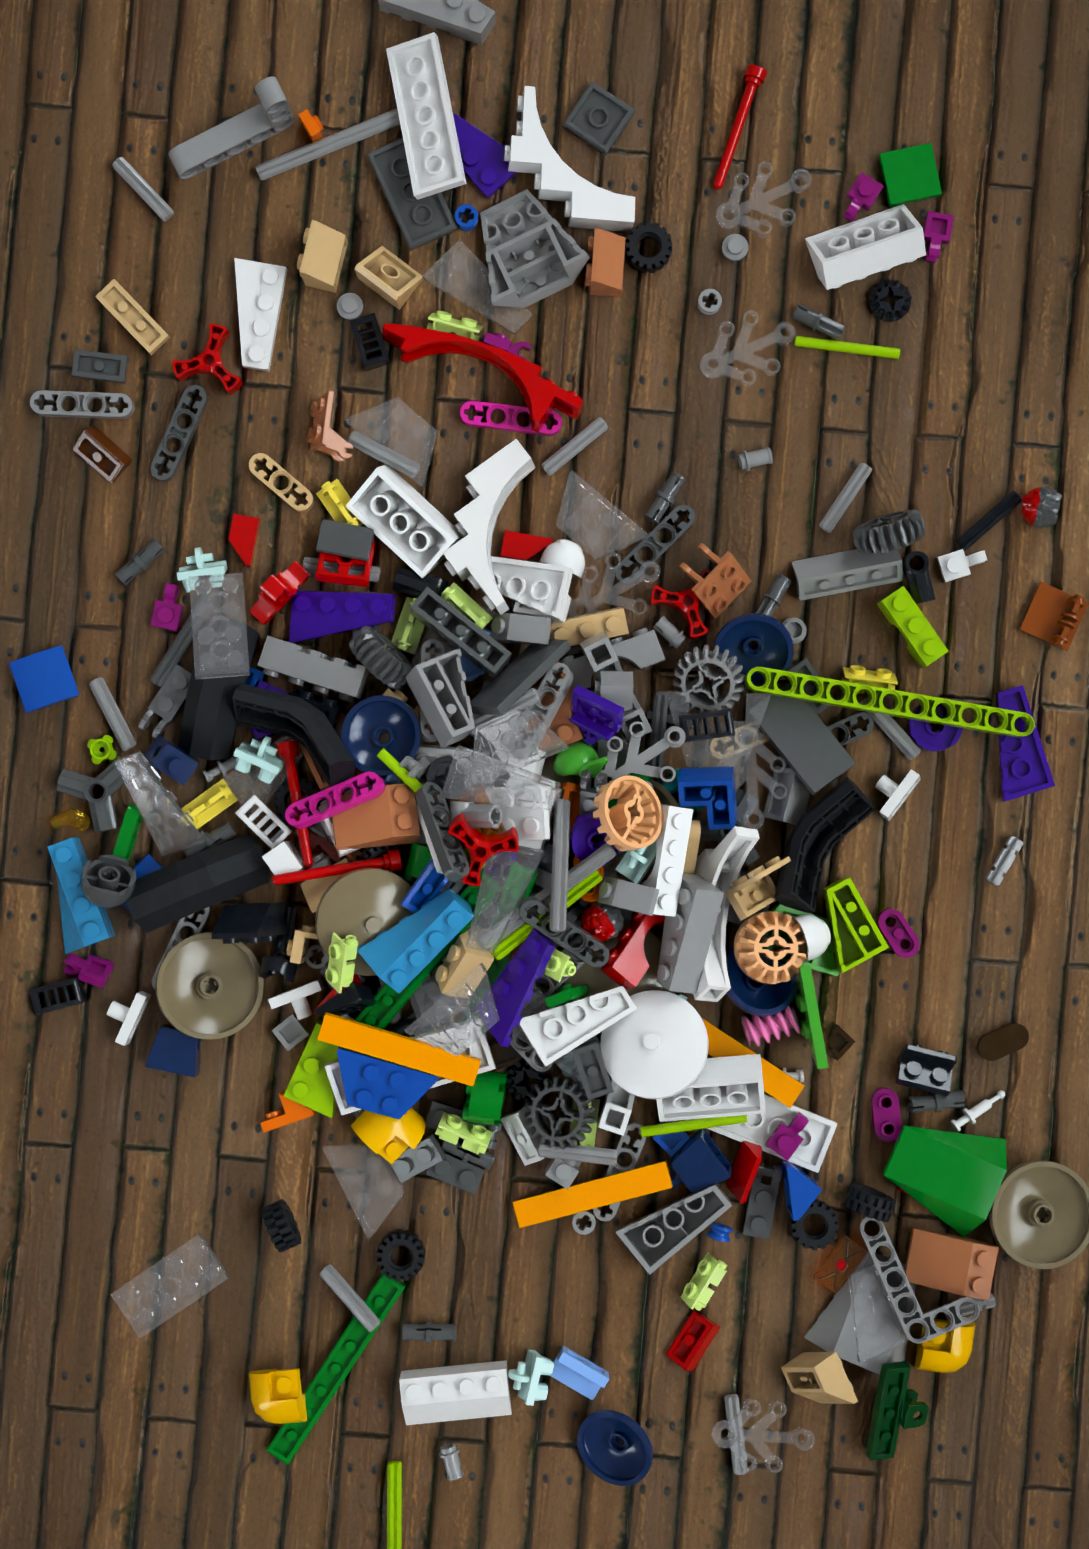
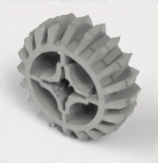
M706 644L701 652L696 646L693 649V654L687 651L684 654V659L678 660L677 665L679 668L674 670L673 674L676 678L673 680V685L678 687L675 691L676 695H683L681 703L690 702V711L695 706L699 708V713L704 712V709H708V711L725 709L724 705L732 708L733 700L739 701V692L744 690L742 682L745 680V675L740 673L743 669L742 665H735L737 657L732 656L728 658V649L724 650L723 653H719V646L717 645L713 651H710L709 646ZM709 663L715 664L721 668H713ZM698 665L699 675L689 682V671ZM705 676L710 677V679L712 678L714 680L713 684L708 683V680L707 682L704 681ZM729 678L730 687L724 693L719 694V685ZM698 692H704L708 696L701 695Z

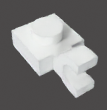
M963 549L936 558L944 583L970 575L969 567L987 561L985 550L965 556Z

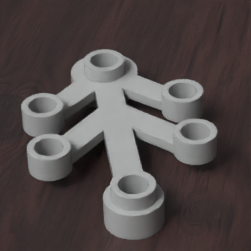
M640 721L633 722L629 727L631 737L626 762L617 770L618 752L623 748V741L617 736H613L607 741L608 762L605 765V769L600 771L601 773H606L607 777L612 778V780L634 773L660 778L663 782L669 783L675 779L676 772L671 766L660 768L645 765V763L669 747H681L685 742L686 735L682 728L672 726L666 730L663 739L638 755L641 737L645 734V725ZM634 725L642 727L643 731L641 734L636 735L632 732ZM672 732L679 733V741H671L670 734ZM612 740L620 742V747L617 750L611 749L610 742ZM669 769L672 771L673 776L671 779L663 778L662 773L664 770ZM596 775L594 779L595 788L597 786L596 783L598 775ZM645 781V782L648 783V784L652 787V789H653L652 784H651L650 782H648V781Z

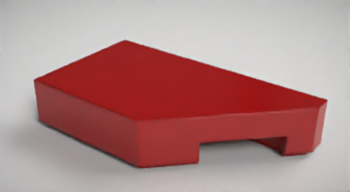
M233 514L228 540L245 565L251 567L260 519Z
M505 530L500 557L528 561L550 545L553 539Z

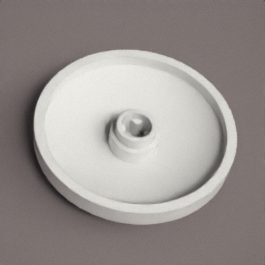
M649 990L630 996L637 1009L604 1029L601 1034V1054L607 1072L621 1088L635 1096L645 1099H664L675 1096L691 1086L705 1066L709 1049L705 1024L694 1007L676 994L660 990Z

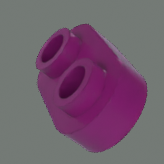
M885 909L880 912L877 917V926L894 953L903 958L914 956L919 949V940L902 913L895 909ZM888 917L894 919V924L891 927L886 925ZM903 939H907L909 942L908 947L905 949L900 947V942Z
M882 1087L875 1090L871 1096L873 1129L881 1140L891 1142L898 1138L901 1131L899 1099L894 1091ZM887 1097L890 1099V1104L884 1107L881 1101ZM887 1124L893 1126L890 1133L884 1132V1127Z

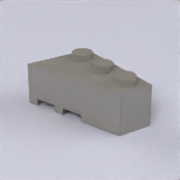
M461 648L415 665L405 677L441 748L463 740L475 729L470 697L466 693V675L462 671Z

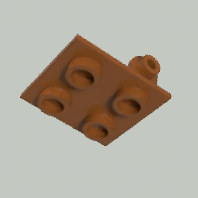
M1040 582L1019 630L1068 651L1089 603L1084 601L1085 598L1077 594L1073 596L1044 582Z

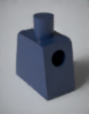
M159 734L143 755L152 766L182 785L186 784L201 762L194 756H189L177 745Z
M164 1024L158 1031L145 1067L196 1077L200 1072L201 1039L187 1036L172 1025Z
M699 1129L672 1156L670 1164L674 1170L669 1173L673 1184L672 1189L684 1182L687 1188L692 1193H695L730 1178L732 1165L706 1130Z

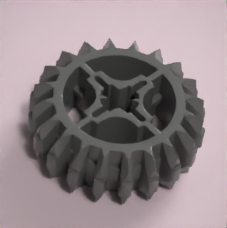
M914 509L890 512L859 524L853 530V540L855 547H857L858 552L862 555L871 556L905 548L923 538L926 532L925 522L921 513Z
M363 626L353 635V638L349 641L350 649L370 673L381 680L383 684H387L393 689H401L408 683L405 677L414 667L407 659V656L400 649L396 648L397 646L388 637H385L381 632L370 626Z
M559 1076L553 1077V1083L549 1078L543 1080V1085H535L537 1093L530 1092L528 1094L529 1098L534 1102H526L524 1105L526 1108L531 1109V1112L525 1113L524 1117L532 1119V1122L527 1124L528 1129L533 1127L536 1129L532 1137L536 1138L542 1135L540 1143L545 1144L550 1140V1148L555 1147L557 1143H559L561 1149H565L567 1144L571 1147L576 1146L577 1140L582 1142L586 1139L584 1133L589 1134L592 1131V1128L587 1123L593 1124L596 1121L594 1117L589 1116V1113L596 1112V1107L588 1106V1103L594 1099L588 1100V1098L584 1097V1094H586L584 1088L580 1091L578 1090L580 1086L578 1080L574 1081L570 1086V1077H564L562 1082ZM560 1091L559 1097L556 1098L554 1104H542L550 1092ZM568 1095L575 1100L579 1111L571 1107ZM560 1107L565 1112V1116L561 1118L558 1117L559 1114H556L555 1109ZM542 1115L550 1119V1128L545 1124ZM566 1121H578L577 1126L571 1133L560 1134L561 1128L564 1127Z

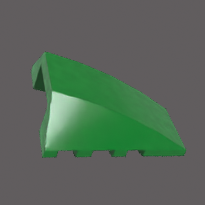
M903 1125L883 1175L965 1237L987 1219L1006 1174V1139Z

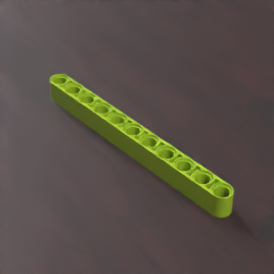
M755 667L749 670L744 680L745 686L750 691L1010 737L1027 736L1033 732L1035 727L1033 717L1025 712L766 667ZM754 672H758L764 677V683L761 687L754 686L751 682V675ZM780 677H785L789 680L790 688L788 691H782L778 688L777 681ZM808 681L813 682L816 686V693L813 696H809L804 692V684ZM833 686H837L842 690L840 700H834L831 697L830 690ZM859 691L867 693L868 702L866 705L858 703L856 695ZM886 695L894 699L895 704L891 710L886 709L883 705V698ZM911 700H917L920 703L921 709L918 714L910 711L909 703ZM938 704L943 705L947 710V714L943 719L939 718L935 713ZM964 709H969L973 714V719L970 723H966L962 719ZM991 713L998 716L999 723L996 728L991 727L988 723V717ZM1017 718H1021L1025 723V728L1022 732H1018L1015 729L1014 723Z

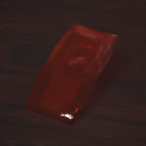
M297 829L293 830L292 832L298 837ZM308 830L311 851H314L320 845L336 863L346 857V855L339 857L331 841Z

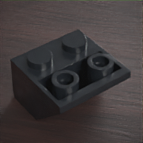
M285 902L225 905L212 932V939H223V944L239 942L260 943L262 941L276 940V935L286 934Z

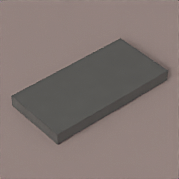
M403 138L367 153L370 164L410 251L458 230L442 192L418 200L414 197Z
M549 639L548 645H529L470 701L472 713L503 715L570 650L571 646L568 641Z
M790 682L786 683L779 689L782 691H788L790 688ZM769 695L747 712L812 795H815L856 764L806 701Z

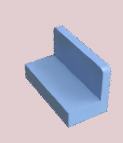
M564 1345L553 1361L554 1368L550 1376L590 1400H593L600 1387L605 1388L609 1381L608 1371Z

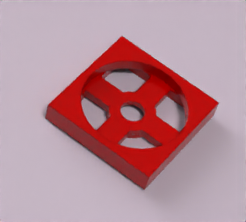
M374 539L368 561L351 558L349 562L341 561L342 556L320 552L315 580L368 587L376 539ZM324 561L337 563L339 566L338 572H328L323 565ZM353 565L365 566V571L362 574L349 575V569Z

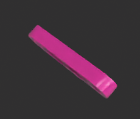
M468 401L460 409V417L463 423L470 427L544 436H554L558 434L562 427V418L553 410L548 417H553L554 422L558 424L553 425L551 430L547 429V425L544 424L539 433L531 429V424L527 427H521L516 421L521 413L530 415L528 407ZM470 407H474L477 413L484 414L483 408H488L486 413L487 422H482L483 416H474V420H469L465 412H469ZM495 410H501L506 415L505 420L500 424H496L490 419L492 412Z
M365 772L292 803L286 809L285 819L295 828H306L377 798L384 791V781L374 772ZM370 780H373V781L375 782V783L372 785V787H373L372 790H369L368 788H366V787H368V786L370 785V783H369ZM346 789H352V798L347 802H342V792ZM327 799L329 802L328 808L323 812H318L317 805L319 801ZM300 810L303 814L300 815V820L298 821L295 817L298 816L297 811Z

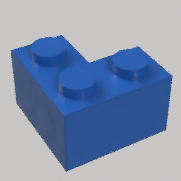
M734 766L680 768L678 777L680 807L707 806L709 830L733 829L736 826L738 815Z

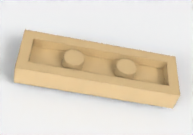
M115 279L95 296L151 356L170 339V336Z
M624 607L566 618L565 623L552 621L549 639L567 640L570 646H574L602 631L608 638L629 634Z

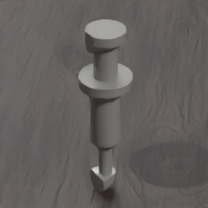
M234 756L222 763L218 760L216 761L217 767L207 772L203 770L202 772L208 783L213 780V777L221 773L226 777V772L235 768L237 757Z

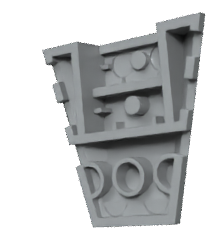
M528 189L480 212L493 306L526 308L572 285L589 260V255L561 228V225L555 218L553 219L548 214L547 210Z
M867 1250L847 1277L848 1279L844 1285L834 1294V1298L827 1308L823 1309L817 1317L818 1320L806 1332L804 1338L827 1352H837L838 1357L880 1375L882 1364L905 1361L908 1338L905 1335L872 1257ZM875 1252L876 1258L879 1261L885 1262L889 1260V1257ZM901 1263L903 1269L905 1270V1264ZM891 1271L887 1275V1283L891 1287H898L902 1282L901 1274L897 1271ZM910 1283L915 1294L916 1284ZM902 1297L898 1301L899 1310L905 1313L910 1312L913 1308L912 1299Z

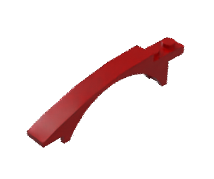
M385 323L383 326V340L400 348L404 352L401 356V361L407 364L426 356L451 353L472 356L500 369L515 383L522 393L529 409L531 429L539 433L553 408L576 420L582 412L583 399L573 391H565L550 379L541 378V366L501 348L460 335L415 326Z

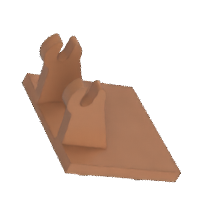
M328 391L312 403L310 415L314 419L313 427H310L308 430L307 443H310V451L318 450L330 455L334 461L342 462L352 456V454L345 452L347 451L346 449H353V446L329 427L334 392Z
M700 543L697 547L716 567L705 579L684 562L679 567L697 583L691 590L711 616L716 619L745 590L751 580L732 553L727 551L722 558H719L707 546Z

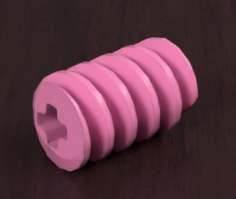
M787 1006L782 1012L772 1016H761L760 1018L759 1016L751 1015V1022L746 1016L741 1018L743 1031L749 1047L750 1041H753L759 1047L762 1037L769 1044L772 1034L777 1040H781V1031H784L787 1037H791V1028H794L798 1034L801 1033L793 1007Z

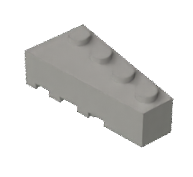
M378 0L379 8L382 12L399 15L402 19L420 22L431 29L449 32L452 36L481 46L496 25L495 11L478 0Z
M268 635L257 665L264 668L263 674L275 678L282 674L289 677L288 682L303 686L304 682L314 685L313 690L327 695L329 690L339 693V699L353 703L354 698L361 700L370 674L369 670L363 665L357 664L356 666L344 659L332 658L324 653L312 649H304L302 646Z
M683 873L676 917L665 916L656 981L668 991L697 993L724 896L722 890L699 875Z
M714 1184L618 1228L616 1234L650 1275L732 1207V1202L720 1187Z

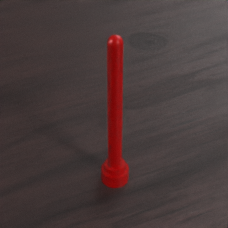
M747 66L744 75L747 85L713 182V187L717 190L721 189L724 185L756 88H759L765 81L767 71L760 66Z
M296 740L276 744V749H278L277 755H280L281 760H284L291 802L294 803L302 799L295 764L296 752L299 751ZM300 810L297 811L298 816L295 817L298 821L300 820V815L303 814ZM307 827L303 829L296 828L303 866L311 868L313 866V857Z
M398 849L388 850L386 854H382V857L276 874L272 877V882L274 885H282L342 875L352 870L370 867L389 869L390 872L402 869L401 857Z

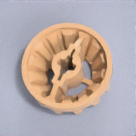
M622 776L600 787L598 796L594 798V806L599 809L593 812V819H600L602 826L598 827L597 831L599 833H607L604 839L605 842L609 845H614L619 851H635L651 845L658 838L663 824L662 807L652 787L644 780L635 776ZM612 799H618L617 804L609 809L608 802Z
M775 911L759 912L747 918L739 927L734 939L735 959L743 973L757 982L766 984L787 982L791 980L794 974L799 973V967L802 965L803 960L807 959L806 939L800 925L790 915ZM773 930V936H763L766 932ZM779 930L787 933L793 944L786 943L782 937H779ZM776 945L782 947V949L769 951V949H762V947ZM787 953H792L789 961L778 967V960L785 957ZM760 956L773 960V967L764 963Z

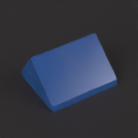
M781 1158L787 1211L793 1221H798L822 1189L813 1178L794 1163Z

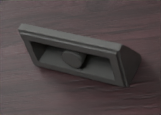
M323 519L316 551L368 561L374 543V530Z

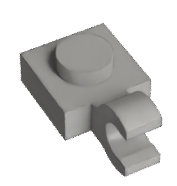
M406 756L399 765L410 771L408 773L409 777L416 778L420 783H426L427 771L430 765L438 758L422 756L415 760L410 756Z

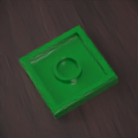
M931 143L879 154L889 207L936 198L942 195Z

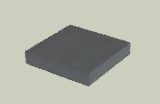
M592 81L563 123V128L606 156L635 114V109Z

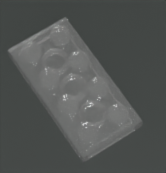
M243 573L189 576L196 680L250 676Z
M199 1233L120 1286L110 1295L138 1337L142 1338L226 1281L230 1276L202 1234Z

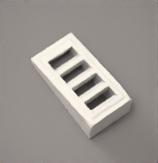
M255 794L235 812L271 849L278 846L292 832ZM254 804H257L259 808L248 818L245 813ZM264 811L266 815L255 825L252 821ZM271 818L274 822L266 830L262 831L260 828ZM278 825L281 829L270 839L267 835Z

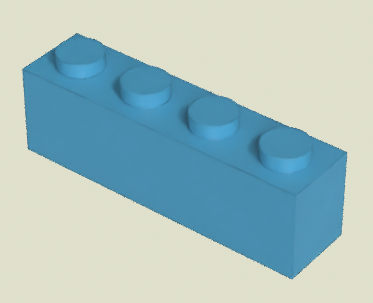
M72 837L48 846L47 848L57 874L65 954L116 936L106 908L92 904L82 891V868L88 859L80 837Z
M449 888L421 906V909L413 915H407L399 920V924L388 931H382L369 943L360 945L357 951L381 980L397 993H400L472 920L474 915L471 906Z

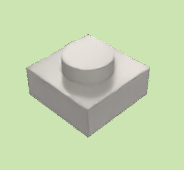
M294 1013L272 1030L287 1051L291 1050L310 1034L303 1024L297 1020Z

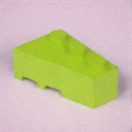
M845 876L822 889L831 928V939L834 944L836 966L840 973L848 971L889 948L850 877Z
M319 1020L314 1027L284 1093V1097L333 1118L336 1111V1098L325 1069V1063L338 1059V1046L317 1040L323 1022Z

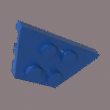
M338 1046L337 1055L347 1105L400 1119L437 1082L439 1077Z

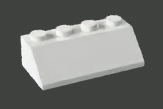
M904 204L805 238L817 276L826 290L839 288L843 284L864 279L874 273L887 271L894 266L913 262L917 258L926 256L923 227Z
M386 464L377 467L345 506L366 527L373 529L374 534L422 579L445 558L443 552L463 538L450 521L393 468Z
M761 1054L707 1058L701 1074L691 1086L675 1096L656 1099L659 1121L666 1122L766 1113Z
M507 1360L401 1371L399 1383L406 1425L512 1415Z

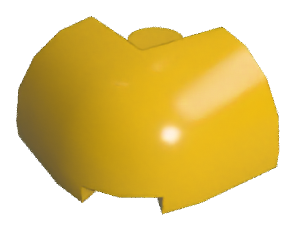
M411 1107L400 1119L365 1110L350 1126L372 1151L380 1154L389 1163L393 1164L408 1147H411L413 1150L415 1149L425 1132L426 1124L424 1118Z
M934 1319L936 1326L940 1328L946 1327L950 1321ZM968 1323L933 1339L919 1343L917 1345L914 1367L920 1370L940 1373L956 1372L967 1364L971 1355L975 1323ZM922 1326L921 1337L924 1335L925 1332L924 1326Z
M300 1368L267 1369L249 1372L251 1402L255 1413L264 1421L275 1424L307 1421L305 1393L302 1394Z

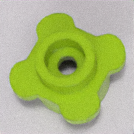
M104 735L102 739H91L88 741L87 747L90 749L91 760L94 764H101L102 761L107 759H116L117 752L113 749V738L111 736ZM101 747L105 749L104 752L100 751Z

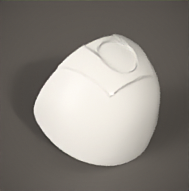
M559 539L546 547L539 563L571 567L573 574L581 579L585 568V557L582 548L577 543L566 539Z
M813 915L792 917L800 925L806 939L807 959L803 961L806 962L821 956L831 942V933L826 922Z

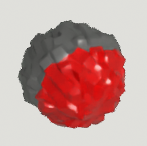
M1049 486L1028 491L1026 496L1022 497L1023 506L1021 514L1031 526L1039 529L1056 524L1062 495L1056 490L1049 488Z
M593 902L591 905H588L581 915L582 929L600 941H609L618 937L624 926V919L619 908L599 902Z

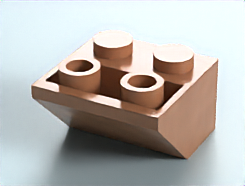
M595 228L594 237L589 236L587 254L592 263H587L585 286H590V295L621 297L625 237L600 228Z

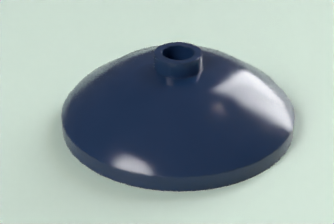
M745 614L730 620L721 628L714 642V647L719 646V653H723L724 650L728 649V658L732 656L737 657L735 665H742L743 669L740 673L744 675L755 667L788 671L794 655L793 641L788 630L781 622L764 614ZM756 641L758 644L751 646L749 642ZM754 672L751 675V682L754 686L761 687L764 683V677L762 674Z
M372 696L360 701L349 711L342 725L341 741L355 761L356 768L364 773L374 772L378 776L392 775L395 773L376 755L384 748L399 763L406 756L414 759L421 744L420 723L414 711L403 701L391 696ZM388 734V741L382 743L380 741L381 735Z
M734 947L728 951L726 963L731 989L726 994L737 1007L752 1015L772 1016L783 1011L792 1002L797 990L796 974L787 982L776 984L757 982L745 975L738 966L734 955ZM760 956L764 963L773 967V960ZM778 960V967L787 962ZM749 981L754 983L755 988L750 985Z
M613 1410L597 1411L589 1415L578 1430L577 1445L581 1458L586 1466L600 1479L614 1485L628 1486L638 1483L649 1472L653 1461V1450L650 1440L642 1427L629 1416Z

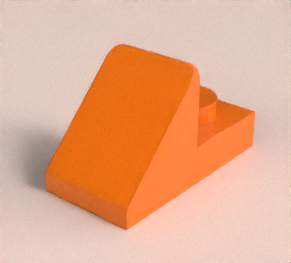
M282 1090L279 1093V1097L285 1112H281V1109L265 1114L266 1118L260 1124L265 1133L311 1117L317 1111L284 1097L285 1091Z

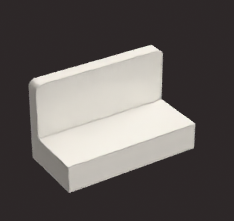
M524 1106L520 1110L502 1117L501 1122L526 1166L541 1161L545 1157L538 1156V1147L542 1135L536 1138L532 1137L536 1129L535 1127L528 1129L527 1124L532 1122V1119L524 1117V1114L531 1112V1109ZM542 1115L545 1124L548 1126V1128H550V1124L546 1116Z

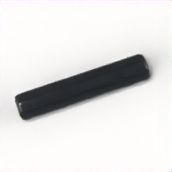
M1015 491L1010 492L956 540L959 548L966 551L1019 505L1022 499Z

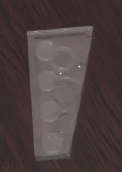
M459 745L456 747L440 798L551 811L561 783Z
M141 751L120 758L115 762L162 856L202 844L208 839L203 831L199 832L192 824L194 819L188 812L184 813L175 802L177 798L173 792L166 790L160 783L162 778Z
M519 846L518 852H499L497 855H492L486 860L466 947L495 953L545 853L543 850Z

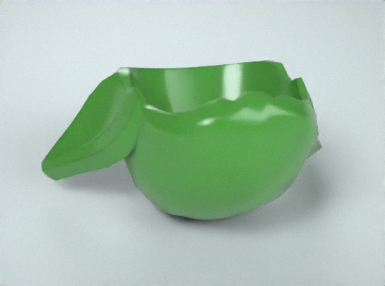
M576 741L564 746L559 751L553 763V769L556 774L561 776L579 775L580 777L583 770H590L592 778H594L608 762V758L603 757L599 759L592 746Z

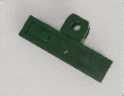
M906 1361L884 1363L881 1366L865 1453L870 1461L894 1458L900 1425L903 1429L920 1427L926 1423L929 1407L924 1402H917L918 1393L914 1389H907L911 1367ZM920 1412L918 1417L913 1418L915 1413Z

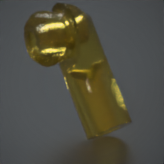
M70 808L50 818L55 830L70 824L76 827L78 831H85L90 825L88 815L74 808Z

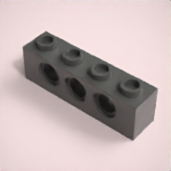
M426 587L411 605L410 611L415 618L453 648H461V654L491 678H496L511 659L512 653L430 588Z

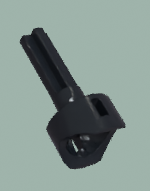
M286 906V934L277 935L274 955H270V957L263 956L259 977L266 979L273 975L282 974L286 977L287 981L294 983L298 964L290 963V958H288L289 956L286 953L288 942L292 940L298 909Z

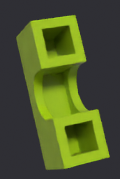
M904 586L877 603L889 623L895 625L907 641L908 646L906 648L921 669L949 652Z

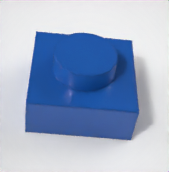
M685 1132L652 1136L671 1157L690 1139Z

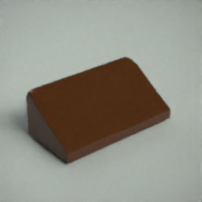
M95 426L85 429L73 447V450L111 484L115 482L132 462L130 456Z

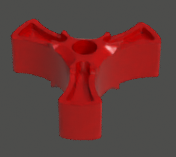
M209 324L210 336L206 348L201 354L190 360H173L174 373L180 382L196 374L215 376L223 382L229 395H233L241 388L243 382L240 377L228 372L222 362V347L230 333L222 325Z
M295 561L283 573L279 572L276 576L272 574L260 587L262 590L258 595L260 598L249 610V613L262 625L267 624L272 620L275 613L280 609L282 610L285 604L296 595L299 587L307 582L310 573Z
M703 569L700 576L705 579L710 571ZM655 585L650 595V606L667 605L677 609L684 616L688 624V638L690 640L703 637L708 632V629L699 617V599L691 590L694 586L686 591L670 592Z
M463 813L454 817L449 824L448 833L459 838L470 853V870L462 878V882L465 884L480 886L481 868L492 855H497L499 852L519 851V836L514 827L496 835L495 833L492 835L484 834L471 827Z

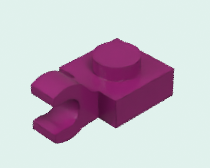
M861 172L846 196L852 202L843 217L852 222L861 207L869 211L881 192L883 185Z
M931 211L927 212L923 232L924 240L929 241L925 261L936 263V259L939 258L941 244L948 245L954 216Z
M487 332L483 341L485 344L501 348L525 360L526 357L520 356L518 351L522 349L530 351L531 349L529 343L520 341L512 344V341H509L505 335L500 333L491 334Z
M166 583L164 601H155L151 626L179 631L183 605L176 604L180 586Z
M68 954L64 961L67 965L63 972L69 975L79 974L78 980L104 988L114 969V963L90 954L86 960L77 955Z
M798 1112L788 1126L781 1122L766 1141V1145L788 1161L804 1140L798 1133L809 1122L808 1118Z

